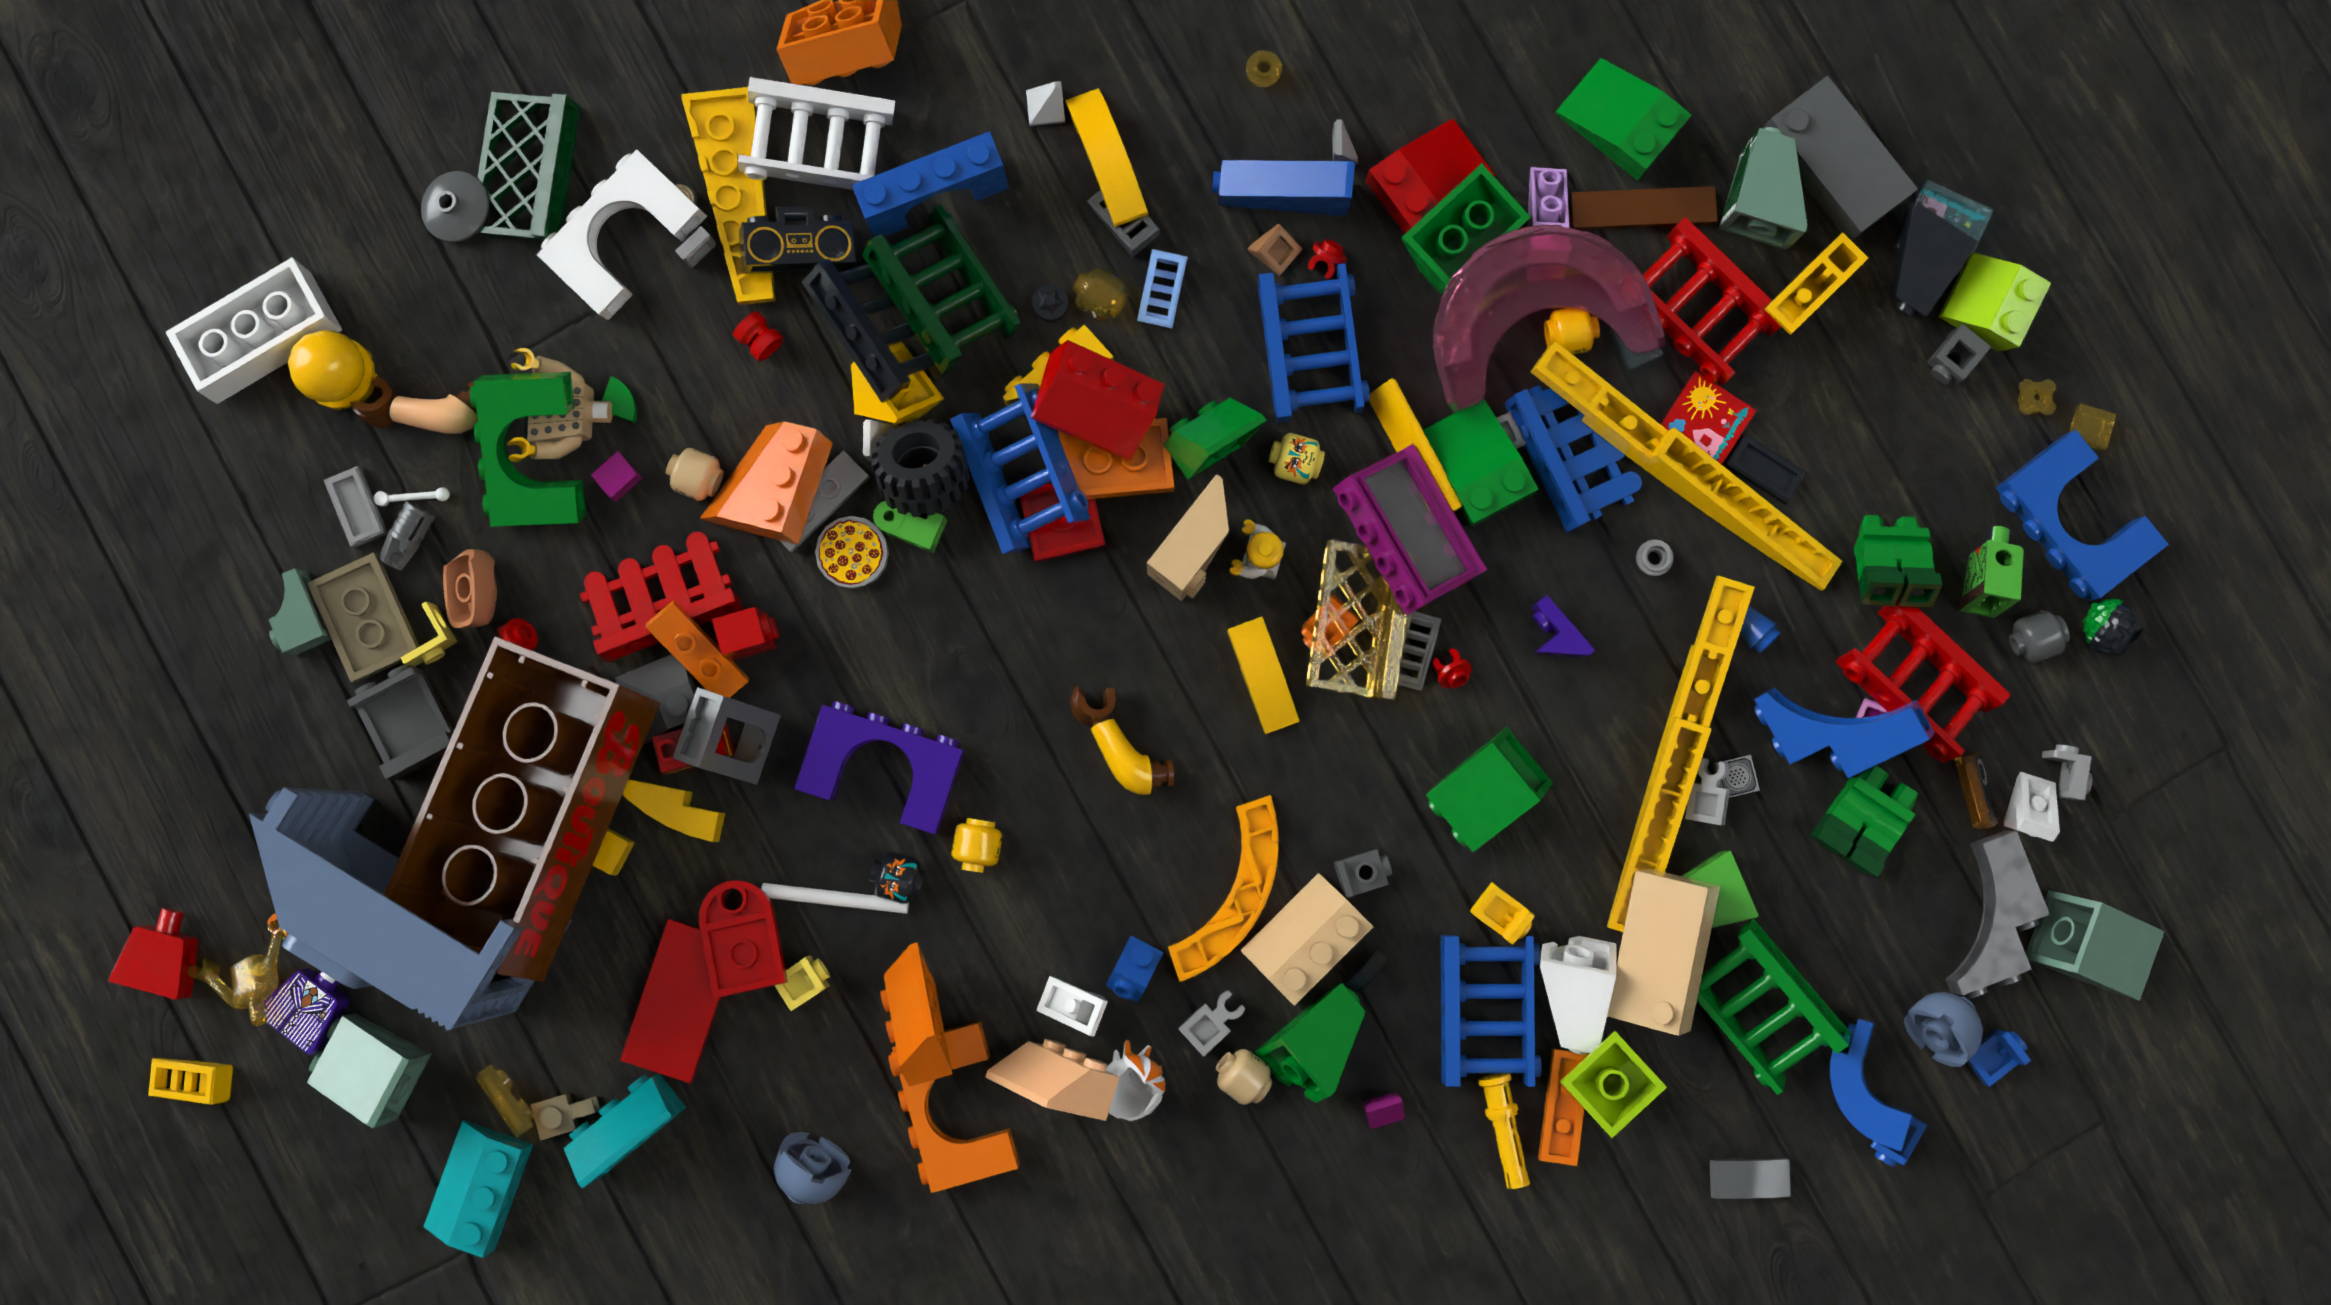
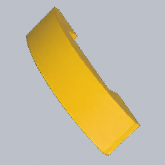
M1099 88L1065 100L1100 186L1102 197L1114 227L1148 215L1126 150Z

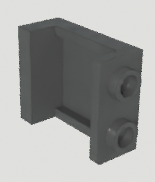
M403 665L390 671L387 674L389 679L379 684L371 682L355 690L356 696L347 700L350 708L357 709L384 762L379 768L384 778L388 780H398L442 757L454 732L424 670L416 667L409 668L408 665Z

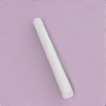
M770 883L762 884V890L771 899L908 914L909 902L907 904H899L879 898L876 895Z

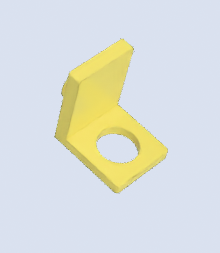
M427 601L421 605L439 636L402 656L401 660L405 665L415 667L422 662L425 664L433 663L445 655V649L457 643L438 606Z

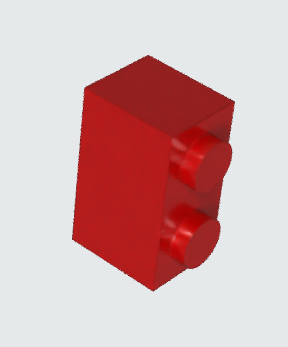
M756 607L712 619L721 654L725 657L738 660L777 648L774 639L779 638V631L774 617L769 618L767 613Z

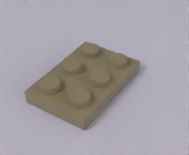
M373 552L307 583L350 682L357 683L402 662V656L420 647L383 563L379 559V554Z

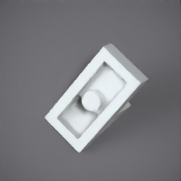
M2020 772L2017 776L2007 809L2004 826L2053 842L2060 832L2056 783Z
M1049 976L1036 1011L1094 1037L1108 1001L1099 994L1085 991L1061 979Z

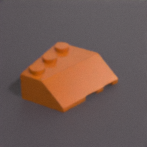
M820 0L787 14L776 50L791 83L813 86L829 77L837 75L847 77L859 69L871 66L873 68H881L893 61L902 27L898 1L838 0L833 2V0Z
M785 421L766 425L700 519L798 545L833 443L814 428Z

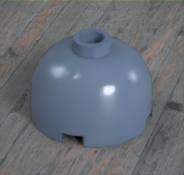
M1947 992L1927 994L1909 1009L1907 1016L1904 1018L1907 1033L1921 1050L1926 1044L1935 1052V1055L1932 1057L1934 1060L1950 1067L1963 1066L1981 1045L1983 1026L1975 1006L1965 997Z
M796 1132L789 1134L784 1138L774 1164V1176L777 1184L787 1197L795 1203H825L838 1194L845 1185L851 1169L848 1170L847 1168L850 1163L849 1157L839 1146L826 1138L820 1137L819 1144L807 1139L809 1133Z

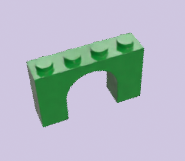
M571 372L482 375L473 381L474 386L470 387L471 406L477 409L478 422L474 425V437L476 443L481 444L482 458L479 459L478 472L480 479L485 480L486 494L483 496L482 504L485 516H489L490 527L579 523L586 516L583 481H539L531 479L520 473L513 466L508 458L505 443L507 431L515 419L525 416L567 415L575 408Z

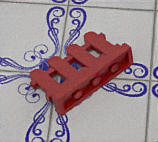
M693 532L686 540L688 552L676 556L669 546L660 545L652 553L654 565L644 569L635 559H624L618 566L620 578L608 582L607 578L600 572H590L584 579L586 591L580 593V597L584 604L590 602L598 625L591 627L593 635L595 637L602 636V638L593 641L597 655L609 663L660 643L646 628V623L673 600L700 627L711 623L714 618L744 610L739 596L731 587L726 589L727 586L732 585V581L728 574L722 576L714 555L721 551L717 541L710 543L709 539L702 532ZM693 563L700 585L688 589L680 567ZM659 576L666 598L654 602L646 580ZM624 589L632 611L620 616L612 593ZM702 596L705 597V598H702V599H700V600H697V601L692 602V600L697 599V598H699V597H702ZM636 622L635 625L624 629L625 626Z

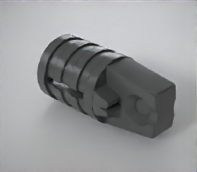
M408 501L404 503V507L399 512L398 518L394 521L393 527L390 528L379 556L383 563L400 571L418 550L421 541L426 536V532L431 527V523L436 518L430 512Z

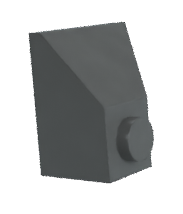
M672 654L615 677L617 684L660 702L643 745L652 742V737L683 729L698 685L692 674Z

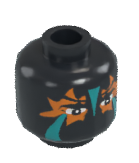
M890 851L884 855L882 862L874 861L868 881L875 883L874 894L877 897L899 904H907L911 898L917 899L925 871L920 869L921 865L918 859Z

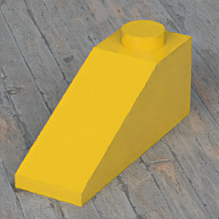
M1842 232L1764 310L1791 335L1868 257Z

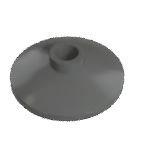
M463 171L447 172L437 177L426 189L421 203V215L426 228L432 235L446 242H461L475 235L484 225L489 212V196L485 186L475 176ZM452 198L451 206L446 208L448 201Z

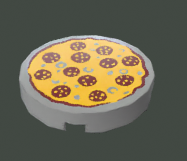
M848 516L838 518L825 527L818 537L815 554L817 565L828 580L839 587L857 589L879 579L886 569L889 550L886 538L875 524L865 518Z

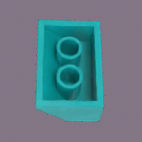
M644 1074L628 1087V1090L631 1092L629 1096L621 1102L614 1098L598 1111L602 1117L591 1126L586 1121L569 1135L573 1141L564 1147V1151L577 1183L582 1189L600 1179L687 1108L660 1074H656L651 1078Z
M463 1120L423 1227L446 1245L483 1258L495 1251L533 1144Z

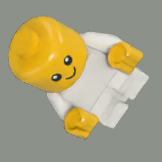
M1247 519L1243 523L1245 528L1242 527L1241 530L1244 535H1250L1246 553L1242 562L1240 560L1232 561L1231 565H1233V568L1230 567V573L1250 579L1263 576L1275 580L1286 543L1282 542L1266 526L1255 524L1252 520Z

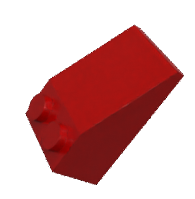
M1452 118L1401 147L1371 168L1368 172L1366 183L1402 232L1406 234L1481 163L1494 177L1495 174Z

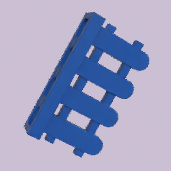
M1540 385L1529 391L1525 389L1514 394L1504 405L1507 411L1511 412L1526 442L1524 446L1566 533L1590 520L1601 517L1600 509L1619 500H1621L1623 506L1634 501L1632 494L1640 490L1642 480L1635 472L1621 474L1616 462L1622 459L1625 454L1608 441L1606 442L1603 437L1583 423L1581 420L1585 415L1577 410L1579 415L1558 424L1553 411L1570 403L1551 388L1542 391ZM1589 435L1595 447L1574 456L1568 444ZM1605 467L1611 480L1590 489L1584 476Z

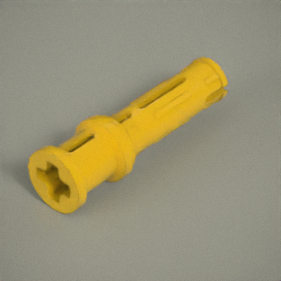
M1495 1073L1478 1079L1479 1086H1482L1484 1089L1488 1107L1485 1110V1115L1493 1123L1505 1174L1506 1188H1522L1528 1186L1530 1180L1526 1171L1524 1155L1516 1126L1515 1115L1518 1114L1517 1111L1519 1109L1518 1105L1513 1103L1509 1086V1081L1512 1078L1510 1073Z

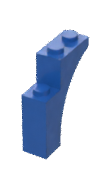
M1775 687L1761 693L1754 699L1757 704L1754 707L1757 717L1763 725L1768 724L1774 735L1772 741L1777 753L1782 758L1786 757L1789 764L1830 746L1832 749L1830 757L1838 771L1844 770L1847 778L1930 740L1935 733L1917 700L1893 711L1876 716L1843 718L1824 715L1806 709L1784 696Z

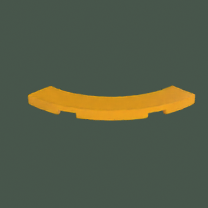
M1271 795L1236 807L1240 821L1242 844L1237 876L1229 895L1217 913L1197 932L1176 944L1168 946L1179 982L1202 973L1229 954L1254 926L1266 904L1272 889L1278 858V826Z

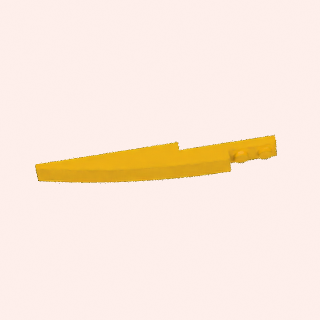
M1554 341L1547 347L1531 370V373L1585 416L1581 420L1583 423L1670 489L1747 543L1819 590L1826 588L1842 563L1841 559L1675 427L1670 430L1665 429L1559 343Z
M1716 576L1695 644L1690 647L1660 742L1607 924L1608 928L1620 932L1624 931L1635 871L1653 869L1665 872L1711 732L1709 726L1746 616L1754 586Z

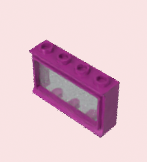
M1414 444L1348 476L1333 488L1340 506L1346 511L1356 528L1358 537L1364 542L1375 561L1376 568L1384 576L1396 602L1402 607L1406 616L1487 570Z

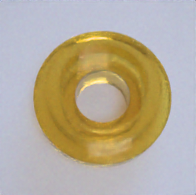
M1264 50L1251 55L1247 61L1246 74L1254 85L1269 87L1279 80L1282 64L1277 55ZM1261 63H1267L1271 69L1269 72L1262 73L1258 70L1257 66Z

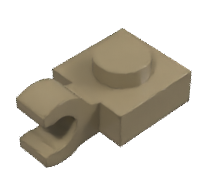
M569 1092L531 1104L540 1141L576 1130L579 1127L577 1118L596 1113L601 1109L598 1096L573 1103Z

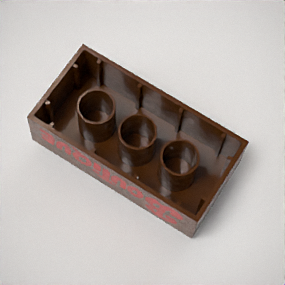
M494 636L384 895L479 954L500 920H514L522 925L524 929L496 974L544 982L660 706V702L609 680Z

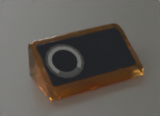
M1981 752L1956 757L1954 761L1972 826L1974 829H1986L1995 826L2000 822Z

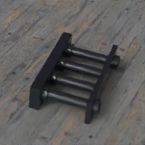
M864 258L857 263L858 267L841 273L837 271L830 259L821 261L802 281V284L882 403L893 399L911 381L908 377L909 375L928 369L937 382L948 373H940ZM868 279L879 296L859 303L848 286ZM888 309L899 326L879 333L868 316ZM908 339L919 356L899 363L888 346Z

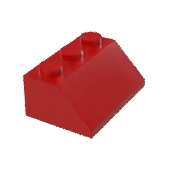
M1066 340L1049 354L1031 419L1129 461L1156 417L1165 384L1070 340Z

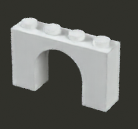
M637 149L633 154L625 155L617 163L616 172L608 180H602L593 188L591 192L592 197L583 206H578L569 213L566 218L567 223L558 233L550 234L541 245L542 250L537 254L593 310L607 320L633 294L605 268L599 258L597 238L604 222L620 210L629 208L642 209L650 212L674 236L683 242L707 217Z

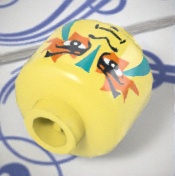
M1287 433L1281 443L1274 441L1268 462L1274 463V474L1277 477L1305 485L1311 478H1318L1325 452L1320 451V445L1315 439Z

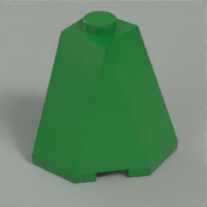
M1340 983L1326 991L1263 1044L1255 1053L1262 1061L1269 1065L1270 1071L1278 1081L1288 1087L1293 1083L1306 1089L1304 1091L1305 1097L1317 1103L1330 1097L1336 1091L1366 1011L1360 1005V1000L1355 992L1345 987L1343 983Z

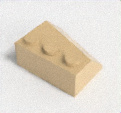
M1215 475L1147 562V575L1180 601H1183L1186 595L1193 598L1204 585L1207 574L1205 571L1229 532L1223 479L1219 475Z

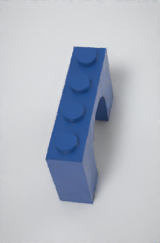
M990 131L852 184L873 237L880 234L886 237L909 228L905 219L906 213L917 204L936 195L952 190L969 189L972 191L975 201L1009 189L1004 166Z
M2075 429L2062 435L1995 488L2001 494L2000 500L2009 511L2015 512L2024 524L2022 526L2026 534L2031 539L2039 541L2047 551L2045 555L2050 564L2058 570L2061 569L2070 580L2068 584L2071 590L2078 597L2090 601L2104 596L2169 544L2146 516L2131 520L2100 545L2081 543L2073 539L2064 530L2057 512L2059 495L2071 479L2099 458Z

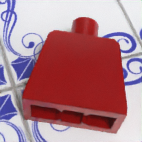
M161 908L156 926H135L108 982L175 1000L190 998L193 992L198 939L194 936L179 933L184 912L170 908Z

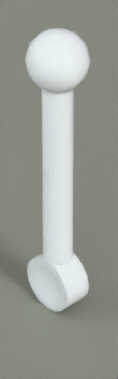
M445 487L438 488L432 492L393 495L379 491L374 495L373 499L375 504L384 507L389 502L435 498L439 501H446L450 493Z

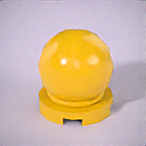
M322 330L304 335L292 347L288 360L290 375L296 388L307 398L313 399L317 403L334 410L351 407L350 402L362 400L364 402L373 393L375 385L372 381L377 376L371 353L360 343L332 330Z

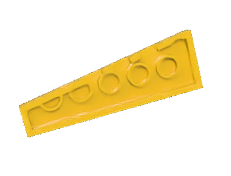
M748 87L681 94L737 302L739 305L776 301L773 273L742 274L739 242L740 226L742 222H747L749 217L767 216L764 180L750 179L745 176V173L738 170L739 155L751 156L757 116L755 103L748 102Z

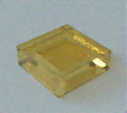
M2080 404L2076 408L2070 432L2076 429L2090 447L2105 450L2108 447L2117 414Z

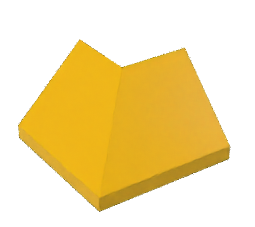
M902 341L889 346L899 363L914 358ZM853 362L851 364L854 413L856 415L892 422L897 428L899 423L904 421L911 423L913 419L920 418L944 399L922 370L909 375L908 377L911 381L893 399L882 403L856 363Z

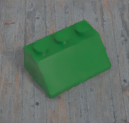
M1481 163L1403 235L1401 239L1419 271L1445 297L1531 217Z

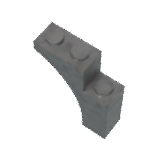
M2002 831L1970 843L1980 869L1984 899L1981 925L1970 952L1960 966L1945 979L1951 993L1965 995L1967 999L1987 993L1986 987L1999 982L2000 986L2015 983L2022 979L2021 973L2032 970L2017 930L2023 931L2038 926L2040 924L2039 918L2050 915L2017 831Z

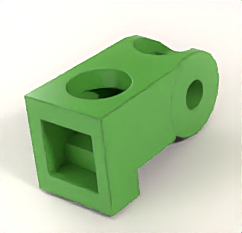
M886 501L878 504L873 514L874 523L882 532L933 554L948 521L943 515L938 513L928 516L927 519L912 517V514L909 512L903 515L898 513L897 508L891 509L888 507Z

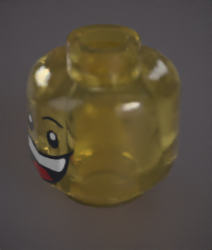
M1099 267L1094 268L1089 274L1082 272L1072 290L1077 293V308L1100 321H1106L1110 317L1115 319L1121 312L1129 295L1125 292V282L1122 279Z

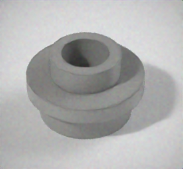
M1656 539L1649 540L1639 547L1636 553V562L1643 573L1649 576H1659L1666 573L1672 566L1673 552L1665 542ZM1650 552H1656L1659 555L1660 561L1657 565L1649 562L1648 555Z

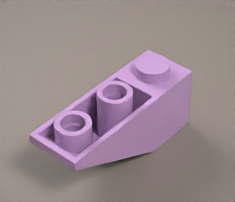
M1531 167L1528 214L1531 218L1527 221L1526 241L1527 278L1563 280L1570 254L1567 169Z

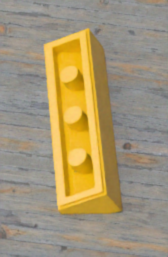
M1393 378L1388 380L1369 395L1371 406L1396 452L1405 449L1411 444L1415 445L1453 512H1457L1462 507V504L1398 383ZM1419 492V495L1424 505L1426 506L1427 510L1430 511L1429 506L1424 500L1422 494Z

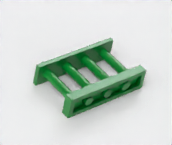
M1753 918L1743 925L1738 936L1740 946L1702 973L1697 1001L1754 1067V1074L1758 1081L1766 1088L1770 1086L1779 1095L1783 1092L1786 1077L1783 1074L1784 1071L1822 1045L1825 1047L1830 1046L1838 1054L1849 1046L1851 1032ZM1747 959H1756L1765 969L1763 971L1764 975L1723 1004L1710 986ZM1773 987L1776 989L1781 988L1789 997V1004L1747 1032L1734 1015ZM1797 1016L1800 1018L1805 1016L1814 1027L1812 1029L1813 1033L1772 1061L1758 1044Z

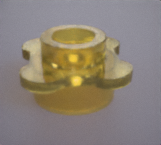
M2026 379L2020 383L2019 410L2024 415L2042 412L2044 415H2050L2056 410V405L2053 402V392L2056 390V386L2053 381L2046 379L2043 382H2033L2030 379ZM2035 394L2040 395V400L2034 398Z

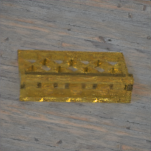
M1327 540L1306 686L1361 695L1378 700H1395L1407 616L1402 607L1396 602L1384 576L1381 575L1374 581L1365 567V564L1372 559L1366 546ZM1337 550L1346 551L1354 563L1343 574L1335 565ZM1408 553L1412 562L1415 563L1416 555ZM1358 554L1366 555V556H1364L1362 559H1360L1359 556H1358ZM1358 570L1368 586L1355 596L1346 579ZM1339 585L1349 601L1336 611L1330 601L1331 590ZM1372 591L1378 600V607L1376 612L1368 616L1359 601ZM1353 606L1363 622L1350 632L1340 616ZM1334 621L1344 637L1331 647L1324 635L1325 628ZM1367 627L1373 636L1372 647L1363 652L1354 637ZM1348 642L1358 658L1345 668L1335 652ZM1329 658L1339 673L1329 681L1318 680L1320 664ZM1360 664L1363 665L1368 673L1366 688L1357 687L1349 675ZM1343 679L1346 684H1340L1338 682Z

